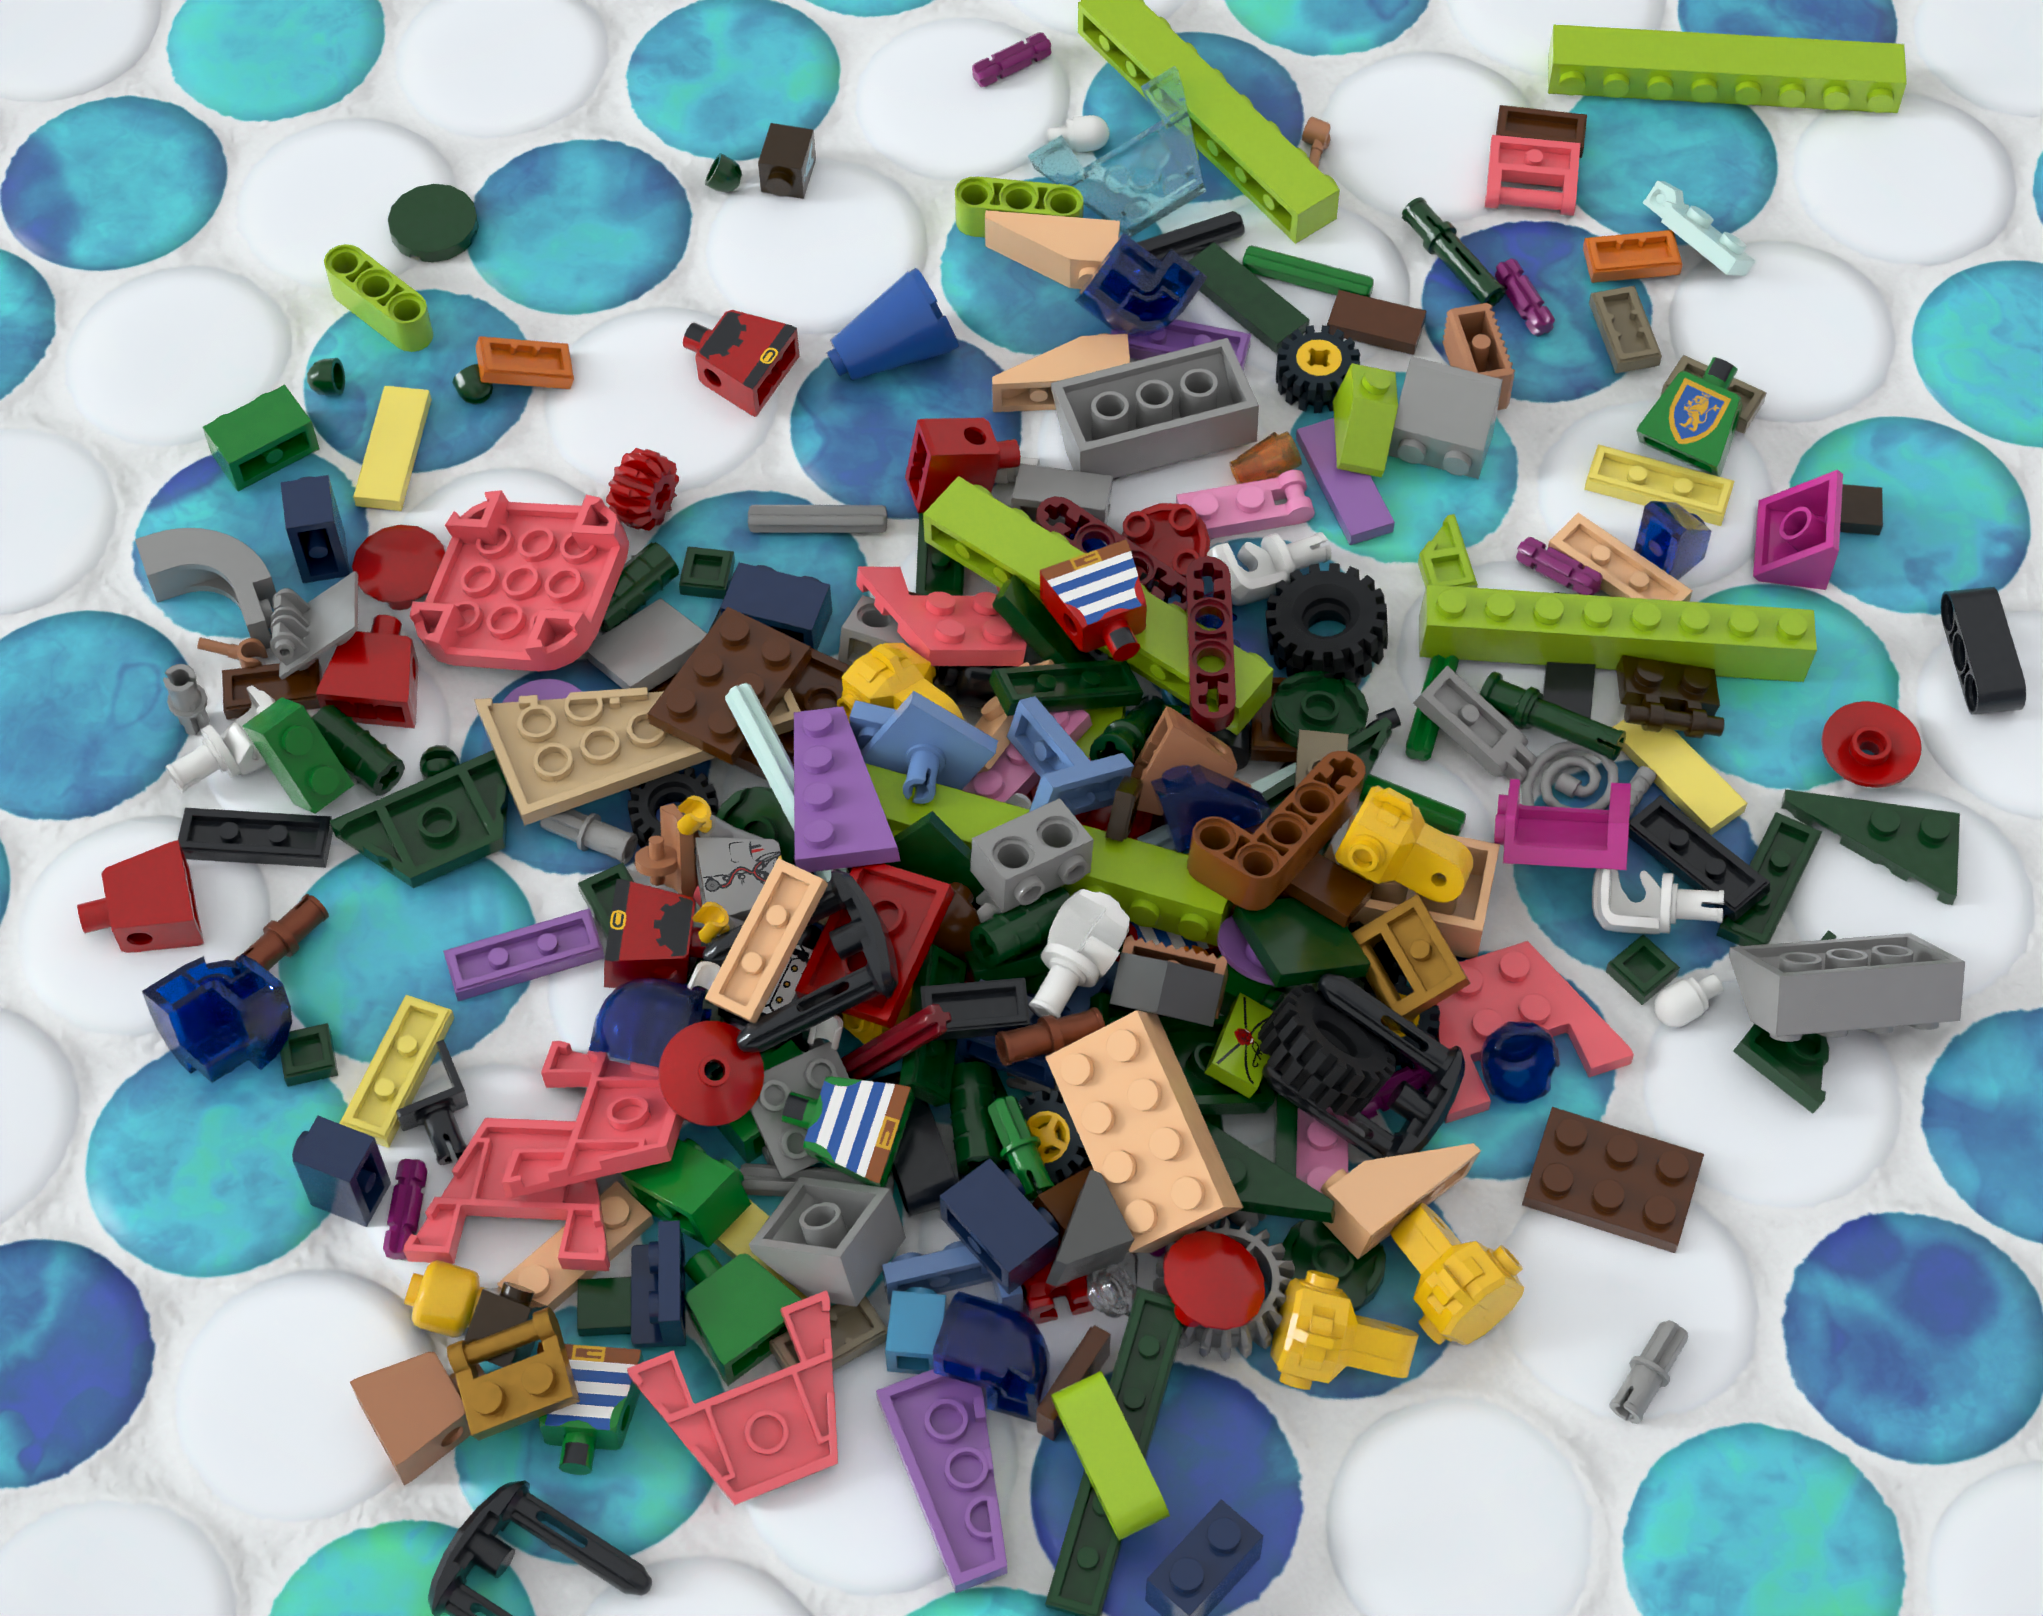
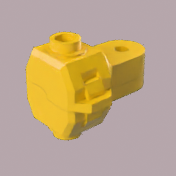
M904 643L877 645L868 653L856 659L842 676L843 692L842 697L837 700V707H844L849 723V716L855 700L897 710L913 691L964 720L956 703L947 694L933 685L932 679L936 675L935 667L931 666L929 661Z
M1380 786L1371 787L1335 853L1338 863L1342 864L1346 870L1366 881L1371 880L1380 884L1394 880L1425 898L1440 903L1450 902L1459 897L1473 869L1472 854L1464 844L1426 824L1419 807L1413 805L1412 799L1391 788L1384 789Z
M1422 1202L1390 1231L1393 1240L1421 1274L1413 1297L1424 1314L1418 1320V1323L1425 1333L1438 1345H1441L1446 1339L1461 1345L1472 1343L1487 1334L1511 1312L1523 1295L1525 1287L1517 1276L1523 1270V1267L1508 1249L1500 1245L1496 1250H1493L1477 1241L1461 1243L1445 1222Z
M1308 1270L1306 1279L1294 1278L1289 1282L1284 1294L1286 1299L1279 1311L1282 1315V1320L1273 1333L1270 1356L1277 1365L1276 1369L1281 1372L1279 1378L1281 1383L1294 1388L1310 1390L1312 1381L1329 1384L1346 1366L1391 1377H1408L1419 1337L1418 1333L1396 1324L1355 1315L1350 1298L1342 1289L1337 1288L1339 1278L1333 1275Z

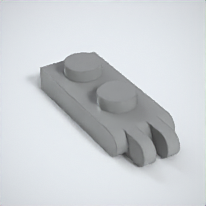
M1446 666L1413 702L1417 708L1494 776H1501L1503 774L1509 780L1520 779L1521 783L1526 777L1529 767H1532L1537 760L1536 756L1526 747L1528 744L1526 736L1449 666Z

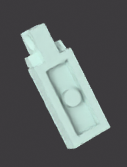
M1657 181L1647 198L1644 199L1643 204L1663 219L1661 222L1726 275L1746 276L1755 263V260L1744 252L1747 247L1744 242L1728 232L1720 233L1711 225L1714 221L1713 218L1696 206L1689 208V205L1684 203L1682 190L1665 181Z

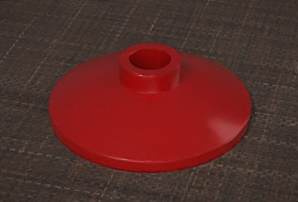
M1871 701L1854 702L1835 711L1827 720L1821 738L1823 754L1833 770L1854 784L1871 788L1889 787L1905 780L1915 770L1922 750L1921 739L1916 727L1903 713L1886 704ZM1861 750H1869L1872 753H1874V755L1866 754Z
M702 1021L685 1027L666 1045L659 1062V1085L667 1104L680 1117L701 1126H722L741 1118L756 1103L763 1087L764 1066L760 1052L745 1053L738 1048L736 1039L742 1030L725 1022ZM717 1062L721 1065L723 1076L720 1080L713 1081L707 1078L704 1072L707 1063Z

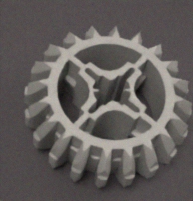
M1227 1217L1221 1219L1219 1229H1212L1209 1224L1199 1229V1231L1222 1233L1241 1243L1256 1259L1269 1295L1266 1301L1263 1300L1258 1314L1247 1325L1229 1330L1205 1328L1202 1325L1198 1327H1187L1185 1325L1180 1341L1183 1348L1190 1346L1195 1341L1200 1342L1199 1353L1203 1358L1210 1353L1211 1347L1220 1348V1356L1224 1361L1230 1358L1231 1348L1238 1347L1240 1353L1247 1359L1252 1354V1342H1255L1265 1350L1271 1345L1272 1337L1270 1333H1274L1282 1320V1315L1279 1313L1280 1307L1284 1304L1286 1299L1284 1294L1295 1271L1292 1261L1282 1260L1285 1255V1248L1282 1243L1268 1246L1270 1234L1267 1228L1253 1236L1250 1234L1251 1224L1247 1219L1237 1230L1230 1228L1231 1223ZM1171 1242L1170 1244L1166 1245L1165 1254L1169 1250V1248L1176 1242ZM1161 1258L1156 1264V1274L1159 1278L1153 1281V1291L1169 1296L1164 1284L1163 1258Z

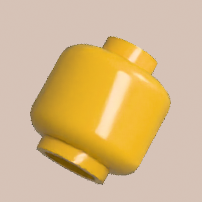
M435 1260L427 1266L424 1276L413 1273L404 1304L414 1307L412 1321L416 1327L452 1338H458L469 1328L482 1289L487 1288L480 1286V1276L474 1270Z

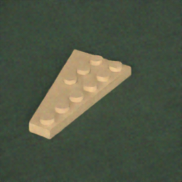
M647 687L571 692L567 698L538 700L537 695L519 696V702L493 703L492 698L474 699L477 712L524 826L716 757L649 724L648 712L663 692L648 693ZM790 688L768 717L777 735L794 730V712H801Z

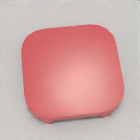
M502 490L485 492L487 501L471 507L461 517L454 511L445 524L452 538L425 602L412 601L410 618L414 622L417 635L426 650L438 662L453 666L537 672L557 670L573 663L590 648L599 632L627 560L629 540L617 515L605 506L601 498L587 494L582 506L509 502Z

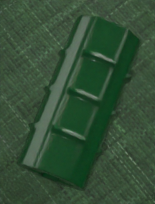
M651 542L636 555H631V559L625 563L599 629L600 631L608 632L623 620H627L629 615L640 606L646 605V601L658 591H663V587L679 575L676 562L661 545Z
M326 705L311 717L346 772L357 780V784H362L376 796H381L388 793L399 782L405 770L403 760L391 752L386 744H381L370 735L369 730H364L355 723L351 716L345 715L334 705Z
M1060 886L1041 895L1040 898L1031 904L1019 905L1004 913L994 914L992 918L975 926L970 932L972 950L977 955L979 961L990 969H994L1009 960L1014 961L1017 956L1028 950H1035L1036 946L1048 941L1049 930L1059 909L1071 896L1067 890Z
M979 1061L958 1063L953 1068L949 1099L950 1119L952 1120L950 1126L953 1128L954 1139L952 1141L956 1154L957 1171L963 1175H968L989 1158L999 1169L1002 1168V1158L1000 1156L1001 1142L988 1113V1106L995 1101V1088L992 1083L991 1067Z

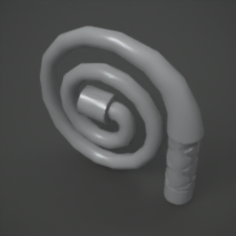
M1570 741L1554 744L1537 756L1534 765L1527 770V775L1521 786L1522 804L1535 806L1532 787L1537 775L1547 762L1561 753L1577 750L1591 753L1599 758L1608 772V786L1604 795L1596 803L1582 809L1605 810L1610 805L1611 782L1619 783L1618 767L1608 757ZM1565 756L1551 763L1543 773L1540 782L1543 801L1549 807L1576 808L1561 804L1553 796L1551 787L1553 779L1560 771L1568 767H1581L1588 772L1590 777L1589 783L1586 786L1581 785V780L1563 772L1556 782L1555 789L1571 798L1575 795L1578 797L1591 796L1598 789L1601 775L1595 763L1584 756ZM1640 766L1629 782L1631 783L1630 816L1634 812V808L1638 806L1644 797V793L1648 791L1656 779L1655 772L1646 766Z

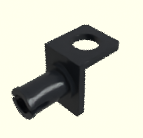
M443 1039L436 1042L452 1088L396 1111L402 1131L424 1125L439 1165L453 1163L446 1142L451 1143L457 1160H459L467 1145L453 1113L469 1106L464 1087Z

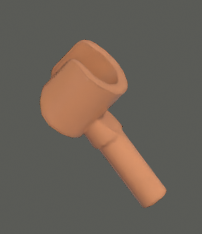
M1310 117L1304 128L1302 141L1312 145L1309 160L1318 168L1323 149L1326 150L1330 145L1329 132L1331 127L1328 122Z
M200 637L197 649L239 660L241 668L262 665L259 660L252 657L268 658L264 645L256 638L245 639L239 645Z

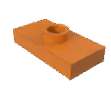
M1672 230L1584 239L1583 251L1591 283L1680 275L1682 261L1675 234Z
M483 336L478 338L475 347L481 382L560 389L571 388L574 375L567 343Z

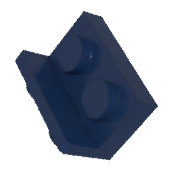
M680 1220L659 1221L658 1241H651L645 1245H634L631 1249V1342L635 1348L686 1346V1304L684 1300L686 1295L684 1271L685 1243Z

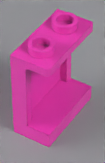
M1510 779L1508 795L1499 794L1498 811L1495 819L1494 843L1504 845L1503 863L1627 870L1631 783L1611 782L1609 810L1522 805L1520 803V779Z

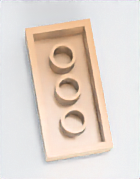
M1136 1010L1045 1057L1093 1169L1101 1173L1134 1237V1241L1129 1249L1130 1253H1152L1171 1242L1181 1239L1186 1234H1191L1243 1208L1158 1014Z

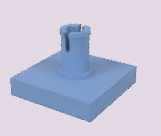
M913 691L863 747L861 754L864 762L907 775L903 784L905 798L909 799L912 796L913 787H915L916 790L912 802L925 804L933 800L936 793V783L962 790L996 754L998 740Z

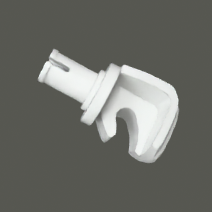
M1322 532L1314 534V536L1286 544L1279 535L1272 534L1263 537L1261 548L1251 542H1246L1239 550L1237 557L1247 566L1249 572L1238 565L1228 543L1212 547L1208 551L1207 556L1216 557L1224 561L1229 567L1232 604L1243 606L1269 598L1270 594L1276 595V585L1281 580L1288 584L1291 583L1290 573L1309 567V565L1328 562L1331 560L1332 553L1330 544L1323 547L1320 546L1321 543L1326 542L1328 539Z
M251 685L246 688L252 702L248 712L231 723L220 736L210 724L202 728L201 732L204 736L202 740L203 745L176 762L165 766L178 789L183 793L189 787L217 770H220L222 773L226 771L233 778L238 774L241 776L250 774L265 767L267 763L242 725L276 702L275 699L266 692L260 691Z
M1596 869L1594 873L1592 909L1595 919L1605 930L1635 934H1670L1671 924H1676V919L1723 922V908L1702 907V904L1724 905V890L1678 889V884L1673 883V873H1663L1662 887L1660 888L1648 872L1641 871L1640 879L1645 888L1646 895L1641 902L1635 903L1630 901L1624 893L1618 870Z
M1080 889L1069 897L1059 909L1049 930L1048 943L1041 954V959L1050 971L1036 996L1028 1005L1030 1010L1037 1016L1042 1017L1051 1014L1055 1018H1060L1061 1012L1076 987L1090 988L1095 986L1098 979L1106 974L1120 954L1118 950L1129 932L1130 917L1120 907L1119 902L1110 895Z

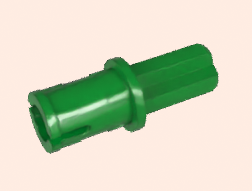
M1006 1096L996 1099L988 1106V1113L1003 1147L1000 1156L1002 1160L1009 1161L1013 1173L1025 1189L1026 1199L1033 1201L1039 1195L1033 1183V1177L1038 1189L1042 1190V1192L1055 1186L1049 1177L1038 1147L1041 1145L1039 1137L1032 1136L1017 1098Z

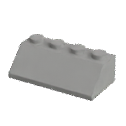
M1228 338L1051 383L1063 442L1073 471L1110 475L1115 479L1257 442L1259 404Z
M1912 933L1730 947L1729 958L1750 1021L1769 1032L1770 1037L1775 1040L1793 1042L1800 1040L1802 1034L1813 1033L1825 1037L1839 1038L1847 1036L1848 1030L1859 1029L1871 1033L1885 1034L1893 1032L1894 1026L1906 1025L1917 1029L1932 1030L1938 1028L1941 1022L1960 1021L1965 961Z

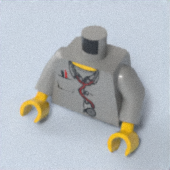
M693 795L678 806L680 813L685 815L677 822V828L683 835H691L698 830L700 836L696 838L695 866L702 907L692 919L695 923L704 924L698 935L702 942L709 945L713 938L745 922L777 859L782 860L779 842L774 839H764L733 827L716 816L711 815V808L703 798Z

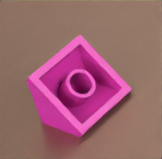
M1839 470L1832 471L1758 501L1753 577L1759 582L1821 590L1827 589L1839 552L1843 474Z

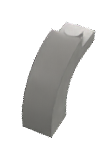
M200 528L165 530L135 539L157 603L197 591L221 594L231 599L239 607L250 637L260 640L265 649L270 648L272 638L268 628H271L272 598L276 591L267 567L250 547L227 534Z

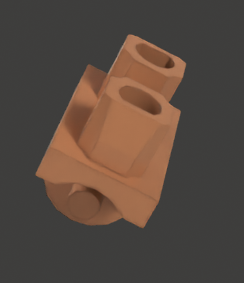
M674 803L660 806L661 836L650 837L649 845L636 852V870L643 875L649 876L652 885L659 886L665 884L666 887L676 890L678 894L692 897L698 886L694 854L696 838L700 837L698 830L691 835H683L677 828V822L684 815L680 813Z

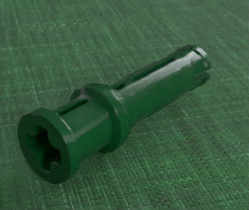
M1495 671L1487 677L1480 691V695L1504 717L1513 720L1514 726L1519 729H1529L1534 726L1606 756L1612 761L1617 759L1623 748L1617 746L1618 743H1625V731L1614 729L1546 701L1539 689L1530 687L1527 690L1504 681L1503 675Z
M1146 695L1141 699L1140 704L1136 705L1124 719H1118L1110 723L1103 734L1098 736L1092 743L1089 754L1091 761L1124 753L1133 764L1147 741L1146 739L1150 736L1162 715L1163 700L1153 695L1149 701V695Z

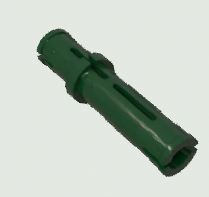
M1419 197L1408 203L1402 211V219L1423 239V247L1427 252L1436 254L1480 304L1488 303L1495 306L1499 303L1506 293L1504 291L1506 288L1493 277L1479 259L1456 236V228L1448 221L1443 222L1424 198Z

